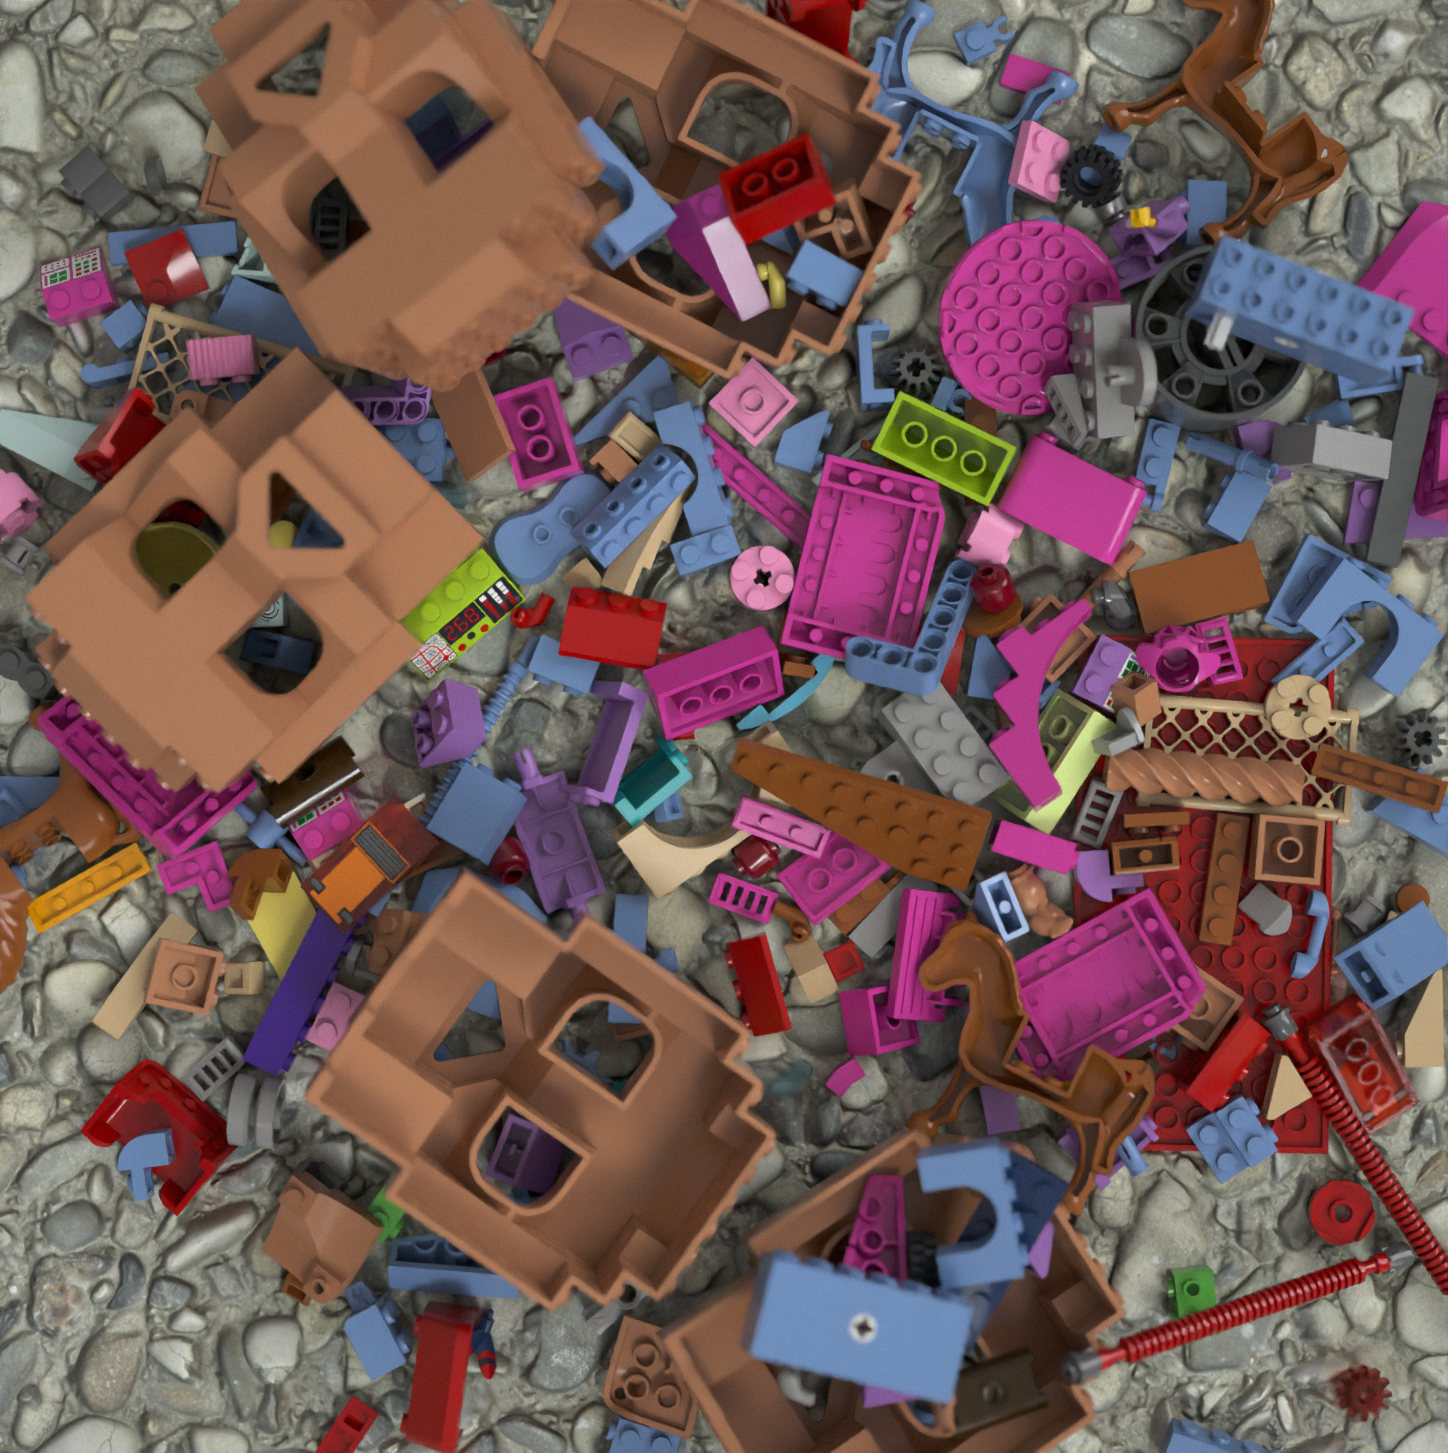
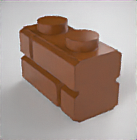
M1176 836L1107 842L1110 875L1180 869Z

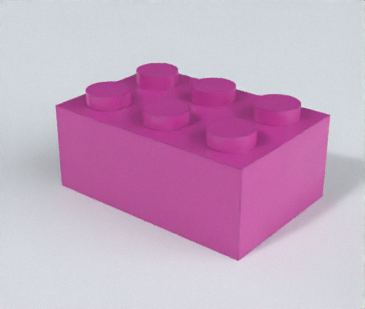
M552 377L493 396L516 451L509 455V460L518 489L526 493L585 474L558 383Z

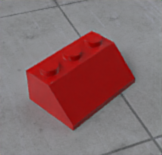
M572 586L558 655L639 670L652 668L656 665L667 603L658 602L653 599L625 596L621 593L593 590L588 587Z
M766 932L728 941L730 949L724 950L728 968L735 967L738 980L732 981L737 1000L744 999L747 1010L741 1012L744 1025L748 1030H752L754 1037L791 1030L790 1019Z
M1236 1010L1207 1052L1203 1049L1175 1086L1207 1110L1212 1112L1215 1107L1220 1109L1228 1100L1230 1094L1227 1091L1233 1083H1240L1249 1071L1247 1065L1254 1056L1259 1057L1267 1048L1269 1042L1266 1039L1270 1033L1249 1015Z

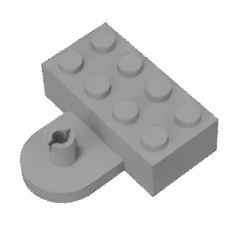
M1110 300L1071 303V311L1068 313V327L1072 331L1073 344H1070L1069 358L1071 363H1073L1074 374L1077 378L1088 429L1087 435L1097 439L1135 435L1134 407L1149 406L1156 392L1157 373L1152 349L1146 340L1132 337L1130 304Z
M940 681L936 690L930 695L919 696L906 692L881 709L876 717L895 742L871 758L859 772L971 806L980 802L1010 779Z

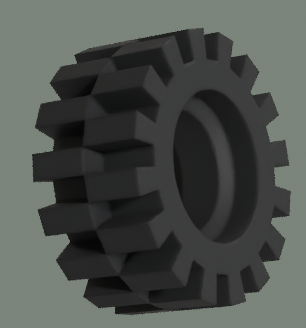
M1090 144L1087 149L1085 145L1081 146L1071 154L1062 167L1063 170L1060 173V178L1063 179L1060 183L1061 189L1067 187L1068 189L1064 193L1065 196L1068 198L1073 195L1075 198L1072 202L1076 205L1079 200L1083 201V208H1087L1090 203L1092 208H1098L1100 203L1102 206L1105 205L1121 184L1122 179L1120 178L1123 175V170L1118 169L1121 163L1119 159L1113 162L1112 158L1115 154L1110 151L1106 155L1104 153L1106 147L1100 146L1098 150H1095L1096 144ZM1084 167L1095 169L1101 175L1102 183L1098 186L1088 184L1080 175L1081 169Z
M905 1231L907 1280L923 1284L924 1287L932 1289L931 1293H933L938 1276L935 1235L932 1231Z

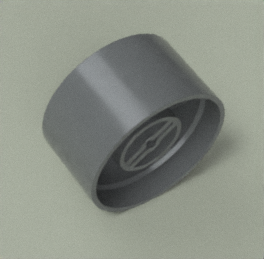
M1207 245L1190 250L1169 262L1154 277L1131 308L1132 337L1146 340L1152 350L1170 347L1173 363L1178 369L1161 384L1157 380L1154 399L1149 406L1145 407L1163 422L1175 424L1181 427V430L1188 432L1198 431L1205 434L1230 431L1237 426L1248 424L1259 417L1290 392L1307 365L1303 361L1243 339L1244 350L1242 355L1235 341L1236 336L1230 333L1222 351L1211 349L1208 345L1204 344L1210 326L1184 316L1196 286V282L1190 281L1187 277V271L1198 270L1201 273L1207 255L1215 245ZM1166 281L1184 301L1175 317L1147 307L1155 291ZM1150 321L1160 322L1164 328L1163 334H1152L1149 331L1148 323ZM1188 324L1196 339V351L1201 358L1205 359L1207 366L1199 362L1189 349L1186 337ZM1263 358L1284 366L1281 379L1271 394L1266 391L1252 374ZM1177 380L1188 382L1191 388L1189 395H1181L1177 392L1175 387ZM1202 385H1223L1228 414L1210 413L1193 408ZM1242 387H1250L1254 391L1256 396L1254 402H1247L1242 398Z

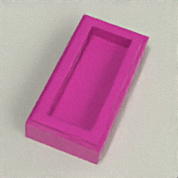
M1010 54L999 86L1025 95L1029 89L1044 85L1049 72L1052 70L1061 72L1069 77L1071 73ZM1062 100L1052 104L1060 106Z

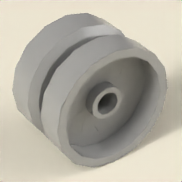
M237 1074L228 1108L227 1141L229 1145L247 1146L254 1135L258 1148L272 1150L277 1148L286 1109L287 1089L285 1078L267 1077L260 1087L256 1075Z

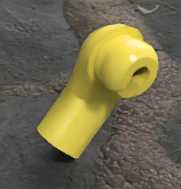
M770 261L764 264L758 263L755 269L760 281L768 280L772 308L786 307L785 280L775 263Z

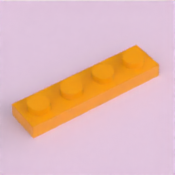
M135 842L34 899L27 907L29 917L38 933L41 934L154 869L139 842Z

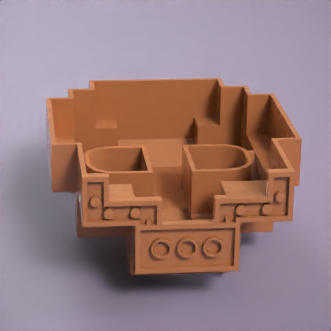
M243 0L209 29L228 61L194 89L233 151L217 165L235 193L227 202L322 358L353 369L361 367L395 380L404 379L409 376L414 383L439 392L449 391L459 384V379L466 373L480 368L485 363L484 359L494 351L497 352L507 347L511 342L510 339L517 333L530 329L540 315L557 308L562 303L563 297L571 291L579 290L585 286L588 278L595 273V270L575 240L590 234L594 229V225L601 220L581 188L595 182L599 177V173L607 167L535 57L531 55L530 49L507 14L490 1L468 0L465 4L461 5L459 0ZM331 27L319 94L316 97L281 94L271 76ZM462 87L493 121L494 125L472 148L438 174L405 120L438 93L447 88ZM339 175L372 229L329 262L312 234L309 226V209L319 191Z
M556 0L531 55L535 57L578 124L590 117L605 132L619 101L625 97L631 100L650 156L649 165L636 170L646 178L650 186L670 207L717 184L722 191L718 174L740 164L687 137L708 96L721 86L736 83L776 96L783 102L789 116V132L786 142L808 132L818 151L825 153L832 162V173L829 177L831 186L854 178L877 236L874 250L844 260L864 271L845 308H836L835 311H829L815 303L818 297L807 292L806 295L802 296L786 287L789 281L785 280L786 307L768 309L742 322L712 289L701 295L688 296L653 280L642 271L636 261V255L612 270L591 246L602 228L622 215L621 204L616 193L606 183L601 181L581 188L601 220L594 225V229L590 234L575 240L595 270V273L588 278L585 286L579 290L571 291L564 298L727 380H730L732 375L736 377L740 375L747 360L742 357L743 353L772 368H781L782 365H789L797 349L796 346L792 345L794 340L825 356H831L833 352L839 353L848 336L843 333L846 325L855 322L863 306L858 303L861 295L869 293L878 275L873 273L876 265L884 263L893 245L888 243L890 237L897 232L899 233L908 215L903 213L907 203L915 202L923 184L918 182L921 176L920 173L889 158L891 154H894L901 141L902 135L897 133L901 125L869 109L874 104L882 88L877 85L880 75L735 0H690L685 13L659 0ZM831 231L807 239V241L842 259ZM762 239L748 245L745 244L754 267L758 263L764 264L770 261L775 263L782 277H784L801 243L804 241L799 242L792 255ZM768 280L761 281L770 302Z
M295 347L214 427L198 410L188 406L182 410L44 545L50 551L47 557L56 567L25 597L31 604L28 610L39 621L43 622L46 620L54 628L34 650L40 655L37 659L41 665L49 672H52L51 675L57 680L54 683L55 687L66 697L72 695L80 703L78 710L88 720L93 721L95 719L104 728L101 732L113 745L119 743L128 752L125 757L137 769L143 767L145 770L152 768L157 773L155 776L157 782L168 791L171 788L175 792L181 790L196 778L207 791L210 792L213 789L218 793L236 784L257 763L261 765L258 771L269 782L272 783L275 780L280 784L287 780L426 645L404 620L487 540L399 453L316 363L298 347ZM275 471L280 472L345 539L343 548L300 549L273 548L270 546L269 477ZM193 499L203 506L231 536L214 558L171 598L146 573L139 563L136 553L137 539L141 532L166 507L178 500ZM287 592L310 615L321 630L324 641L323 655L317 666L296 689L286 694H274L265 691L254 683L225 651Z
M465 867L456 876L428 917L425 915L421 917L346 1021L345 1032L307 1083L303 1098L398 1163L385 1182V1197L552 1312L558 1304L563 1306L573 1292L572 1284L605 1307L611 1299L616 1301L620 1297L626 1286L623 1283L625 1279L658 1302L663 1295L668 1296L678 1283L676 1277L683 1267L688 1268L693 1263L698 1254L696 1248L703 1239L707 1241L713 1235L718 1226L716 1223L718 1217L723 1211L727 1213L733 1207L737 1200L735 1193L742 1184L747 1185L752 1180L757 1171L755 1165L762 1156L766 1158L772 1152L777 1142L774 1139L777 1134L770 1124L747 1108L749 1105L751 1107L755 1106L764 1092L761 1089L764 1083L748 1063L738 1057L745 1052L751 1042L748 1038L751 1032L742 1022L584 910H580L564 933L559 929L555 932ZM487 980H492L497 990L505 1047L499 1051L442 1061L436 1060L433 1056L435 1050L483 983ZM594 1000L609 1001L622 1007L646 1024L651 1030L652 1041L650 1049L621 1092L612 1088L552 1044L571 1015L583 1004ZM507 1105L577 1152L551 1189L536 1201L528 1204H516L486 1177L476 1160L477 1151L483 1138Z
M902 1128L738 1237L751 1257L747 1260L751 1270L655 1334L685 1380L683 1384L726 1453H1047L1097 1418L1092 1410L1095 1406L1092 1397L1084 1388L1082 1390L1079 1389L1095 1377L1086 1379L1083 1385L1076 1386L1064 1376L1062 1362L1064 1361L1065 1354L1074 1351L1078 1353L1093 1348L1095 1351L1106 1347L1099 1337L1096 1339L1094 1337L1126 1315L1121 1306L1124 1304V1300L1114 1286L1110 1288L1103 1278L1107 1275L1105 1269L1096 1258L1091 1259L1085 1249L1089 1246L1085 1237L1079 1230H1073L1068 1222V1219L1071 1218L1070 1214L1060 1202L1049 1219L1054 1227L1047 1275L1041 1279L1027 1273L1024 1269V1277L1015 1278L973 1347L981 1362L1020 1347L1028 1346L1034 1357V1361L1028 1362L1038 1392L1047 1394L1048 1407L955 1441L951 1435L938 1436L934 1434V1424L918 1421L905 1401L864 1408L856 1381L831 1375L823 1417L818 1422L813 1421L802 1403L787 1398L782 1394L778 1381V1373L782 1370L777 1362L750 1356L739 1346L762 1252L773 1253V1248H779L800 1256L799 1260L805 1261L806 1256H812L826 1260L827 1263L832 1247L842 1237L853 1231L869 1175L903 1176L905 1231H932L935 1235L937 1251L938 1246L956 1243L984 1196L982 1191L968 1186L923 1192L917 1161L919 1149L975 1141L974 1138L969 1139L968 1136L938 1133L934 1140H929L924 1132L918 1133L917 1130ZM1000 1142L1001 1147L1007 1146L1008 1152L1012 1148L1035 1161L1032 1153L1024 1144L1020 1146L1019 1143ZM990 1383L988 1384L986 1400L992 1402L996 1399L998 1391L996 1386Z

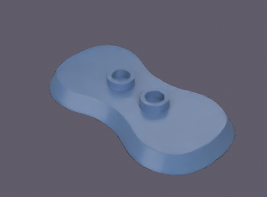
M585 469V474L561 481L550 497L539 506L504 517L494 527L489 540L490 551L495 563L509 580L523 586L534 585L546 580L567 554L580 547L570 535V532L615 487L611 486L598 471Z

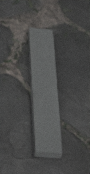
M1410 372L1404 375L1390 439L1392 440L1389 476L1388 479L1381 481L1364 559L1366 562L1393 568L1399 566L1439 382L1437 378Z

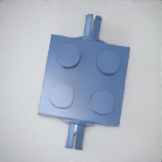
M424 418L420 423L413 425H380V433L431 484H443V469L447 458H456L452 446H448L446 442L445 429L440 419Z

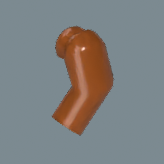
M777 899L772 914L788 921L791 937L794 941H806L811 934V925L807 916L799 907Z

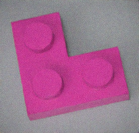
M218 841L182 854L176 860L170 859L156 865L168 895L198 884L209 913L229 906L230 893L235 884L227 876L229 867Z

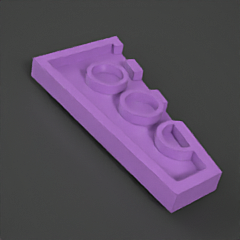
M1361 481L1352 482L1342 545L1369 541L1380 485ZM1415 491L1404 540L1448 537V522L1430 520L1416 513Z

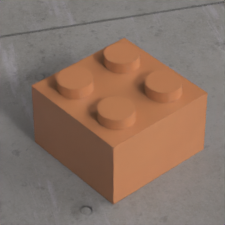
M1253 814L1248 878L1320 885L1325 820Z

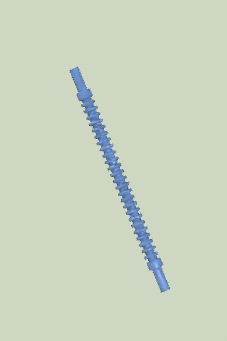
M533 634L530 636L517 660L511 661L507 668L509 671L508 675H503L504 682L498 683L500 689L493 691L495 694L494 698H489L490 705L484 706L486 712L482 714L486 734L492 733L490 727L497 725L495 719L497 717L501 718V709L506 710L505 702L511 701L509 698L510 694L516 693L514 687H519L520 683L518 681L524 679L528 673L527 666L540 638ZM481 744L477 747V749L483 748ZM477 749L469 757L458 759L456 762L451 761L453 767L446 770L448 776L441 778L443 784L437 785L439 789L437 793H432L434 799L427 801L429 807L422 810L424 816L418 817L419 824H414V832L408 833L410 839L403 841L405 844L403 849L399 848L400 855L406 860L407 866L394 878L396 880L393 883L383 875L385 877L382 880L383 883L366 911L378 917L393 890L399 889L402 884L400 878L407 875L404 870L407 867H412L410 861L416 860L414 856L416 852H421L420 844H425V836L431 835L426 827L464 764L467 762L473 765L471 759L478 757Z

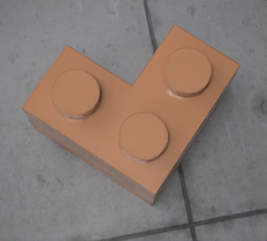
M854 178L832 185L837 204L794 223L800 242L831 231L843 260L874 250L877 240Z

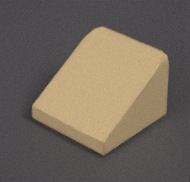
M586 557L562 577L570 590L572 586L588 587L593 590H599L603 587L601 586L603 578Z
M233 961L226 963L224 994L250 995L264 992L263 961Z

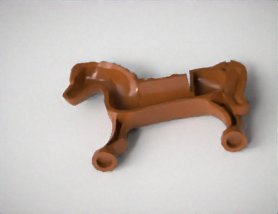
M1181 0L1182 4L1190 9L1211 11L1222 16L1212 35L1195 48L1182 65L1177 78L1158 93L1134 103L1112 101L1100 108L1105 123L1112 131L1118 134L1129 125L1148 127L1169 110L1187 107L1211 125L1238 151L1250 174L1249 194L1241 208L1223 222H1208L1199 229V236L1205 246L1217 244L1224 235L1235 240L1240 239L1253 225L1264 230L1281 208L1325 191L1341 177L1346 168L1348 151L1336 140L1321 134L1316 124L1305 112L1264 140L1268 130L1265 117L1258 110L1252 111L1245 103L1247 102V97L1242 88L1255 77L1264 64L1260 55L1264 49L1263 43L1267 38L1272 22V15L1275 9L1274 0ZM1323 148H1325L1327 155L1321 158Z
M54 702L40 705L28 716V722L34 730L42 732L37 724L38 717L55 705ZM60 752V779L52 795L35 810L0 828V995L7 987L15 983L18 972L25 963L24 954L27 947L28 933L26 919L29 916L27 907L34 901L10 866L16 863L18 866L26 864L34 857L33 851L42 845L50 847L57 843L62 837L60 833L64 830L88 863L99 858L114 845L131 843L143 837ZM120 822L125 825V829L121 833H119Z
M970 909L965 919H956L947 924L940 939L939 947L921 964L918 971L919 980L926 991L939 992L954 985L970 986V1011L961 1031L958 1046V1065L940 1099L930 1109L911 1113L904 1126L908 1129L917 1130L918 1133L924 1132L929 1140H934L938 1133V1127L956 1121L964 1099L971 1090L978 1086L995 1087L1009 1093L1028 1097L1050 1107L1065 1117L1078 1137L1080 1150L1078 1165L1070 1181L1069 1188L1060 1202L1067 1211L1080 1216L1084 1209L1086 1198L1095 1188L1097 1174L1107 1176L1112 1174L1116 1150L1138 1127L1155 1094V1080L1151 1067L1142 1060L1115 1059L1111 1054L1090 1045L1067 1091L1062 1088L1064 1085L1063 1081L1049 1074H1046L1043 1079L1032 1073L1035 1067L1019 1059L1015 1060L1014 1064L1009 1062L1031 1015L1023 1010L1024 1003L1020 999L1021 988L1017 967L1014 962V954L1006 946L1002 936L979 924L975 911ZM1124 1071H1128L1132 1074L1131 1081H1129L1128 1083L1126 1073Z

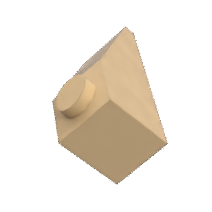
M1439 969L1420 982L1399 1026L1397 1040H1393L1392 1053L1394 1059H1397V1064L1400 1066L1444 1067L1442 969Z

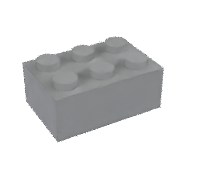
M1310 420L1309 425L1303 422H1288V427L1274 428L1271 462H1276L1279 467L1278 469L1340 482L1388 479L1392 440L1379 438L1380 433L1360 431V433L1354 432L1355 427L1336 425L1333 428L1329 427L1330 422L1325 420Z

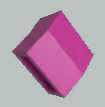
M850 1056L834 1067L824 1080V1083L838 1096L842 1097L853 1083L866 1075L855 1056Z

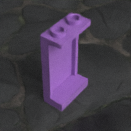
M593 682L590 693L602 697L606 701L577 786L560 784L558 788L559 791L568 794L566 799L581 805L586 803L595 807H599L600 802L613 804L649 696L648 692L624 682Z

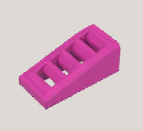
M1226 617L1193 624L1195 631L1205 641V650H1209V643L1224 641V647L1209 651H1216L1218 654L1227 653L1228 659L1221 660L1219 667L1230 665V672L1216 674L1215 672L1207 677L1208 686L1243 679L1240 662ZM1216 628L1221 629L1222 634L1205 638L1204 631Z
M719 872L708 902L768 924L779 894ZM729 882L732 885L726 901L721 900L720 897L725 883ZM738 886H740L744 890L737 906L732 904ZM749 892H756L750 910L745 909L744 906ZM762 895H764L768 899L761 915L756 913Z

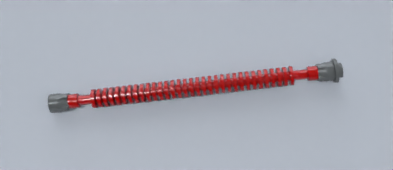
M1278 1002L1268 1006L1262 1011L1263 1017L1260 1023L1262 1026H1267L1276 1041L1280 1040L1286 1051L1292 1052L1298 1062L1295 1069L1301 1079L1304 1080V1084L1308 1087L1309 1092L1313 1094V1098L1317 1101L1318 1106L1322 1108V1112L1327 1115L1326 1118L1331 1122L1332 1127L1336 1129L1337 1135L1345 1143L1344 1145L1349 1150L1351 1156H1354L1355 1162L1359 1163L1358 1167L1360 1170H1363L1364 1176L1368 1177V1182L1372 1184L1374 1191H1377V1196L1386 1205L1385 1208L1390 1212L1391 1217L1395 1219L1394 1222L1399 1226L1400 1231L1404 1233V1237L1408 1240L1410 1246L1413 1247L1417 1257L1422 1261L1423 1266L1431 1275L1433 1281H1435L1442 1295H1448L1447 1253L1442 1249L1441 1244L1437 1242V1238L1433 1235L1431 1229L1428 1228V1224L1424 1221L1422 1215L1419 1214L1409 1195L1405 1193L1406 1191L1401 1186L1399 1180H1396L1395 1174L1391 1173L1392 1169L1390 1166H1387L1386 1160L1382 1159V1154L1378 1152L1376 1145H1373V1140L1364 1131L1365 1128L1360 1124L1359 1119L1355 1117V1113L1351 1110L1350 1105L1346 1103V1099L1341 1096L1342 1093L1337 1089L1336 1084L1332 1082L1333 1079L1328 1075L1327 1070L1323 1068L1324 1066L1319 1061L1317 1055L1309 1056L1301 1044L1303 1040L1297 1032L1299 1028L1289 1014V1006L1287 1004L1280 1006Z
M1400 1241L1380 1248L1378 1250L1379 1253L1370 1255L1366 1261L1360 1262L1357 1258H1351L1321 1270H1316L1244 1295L1243 1297L1229 1300V1302L1226 1301L1222 1304L1174 1319L1171 1322L1168 1321L1156 1327L1122 1337L1118 1340L1117 1347L1111 1349L1104 1347L1095 1351L1093 1348L1078 1353L1074 1351L1065 1354L1064 1361L1062 1362L1064 1376L1068 1381H1072L1076 1386H1080L1086 1382V1379L1101 1375L1102 1370L1112 1367L1114 1362L1122 1359L1127 1364H1132L1142 1359H1147L1150 1356H1155L1179 1346L1207 1338L1216 1333L1227 1331L1230 1328L1250 1323L1259 1318L1261 1319L1321 1298L1322 1296L1333 1294L1336 1291L1361 1284L1369 1273L1380 1274L1387 1271L1390 1274L1410 1267L1414 1262L1412 1250L1407 1243Z

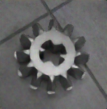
M911 342L909 346L910 353L900 346L897 351L901 358L897 356H891L890 363L896 367L888 369V375L899 376L892 382V386L896 388L903 383L905 386L902 392L908 394L909 389L913 388L915 398L921 395L920 387L928 394L931 393L933 388L929 382L939 384L941 380L934 373L942 370V364H932L938 358V353L933 352L927 356L926 352L929 347L927 344H924L919 352L917 351L916 343ZM912 363H917V368H923L918 377L912 376L913 372L908 373L907 371Z
M1419 712L1417 718L1413 713H1408L1405 715L1406 723L1403 721L1395 723L1401 733H1391V738L1399 739V744L1394 745L1392 749L1393 751L1404 750L1400 760L1405 762L1411 758L1412 766H1419L1421 761L1426 765H1430L1433 763L1432 755L1435 757L1443 755L1437 746L1447 745L1448 741L1446 739H1439V734L1446 732V728H1435L1438 718L1433 716L1427 720L1426 712ZM1422 733L1424 737L1421 739L1424 740V744L1416 745L1414 741L1417 738H1414V734Z

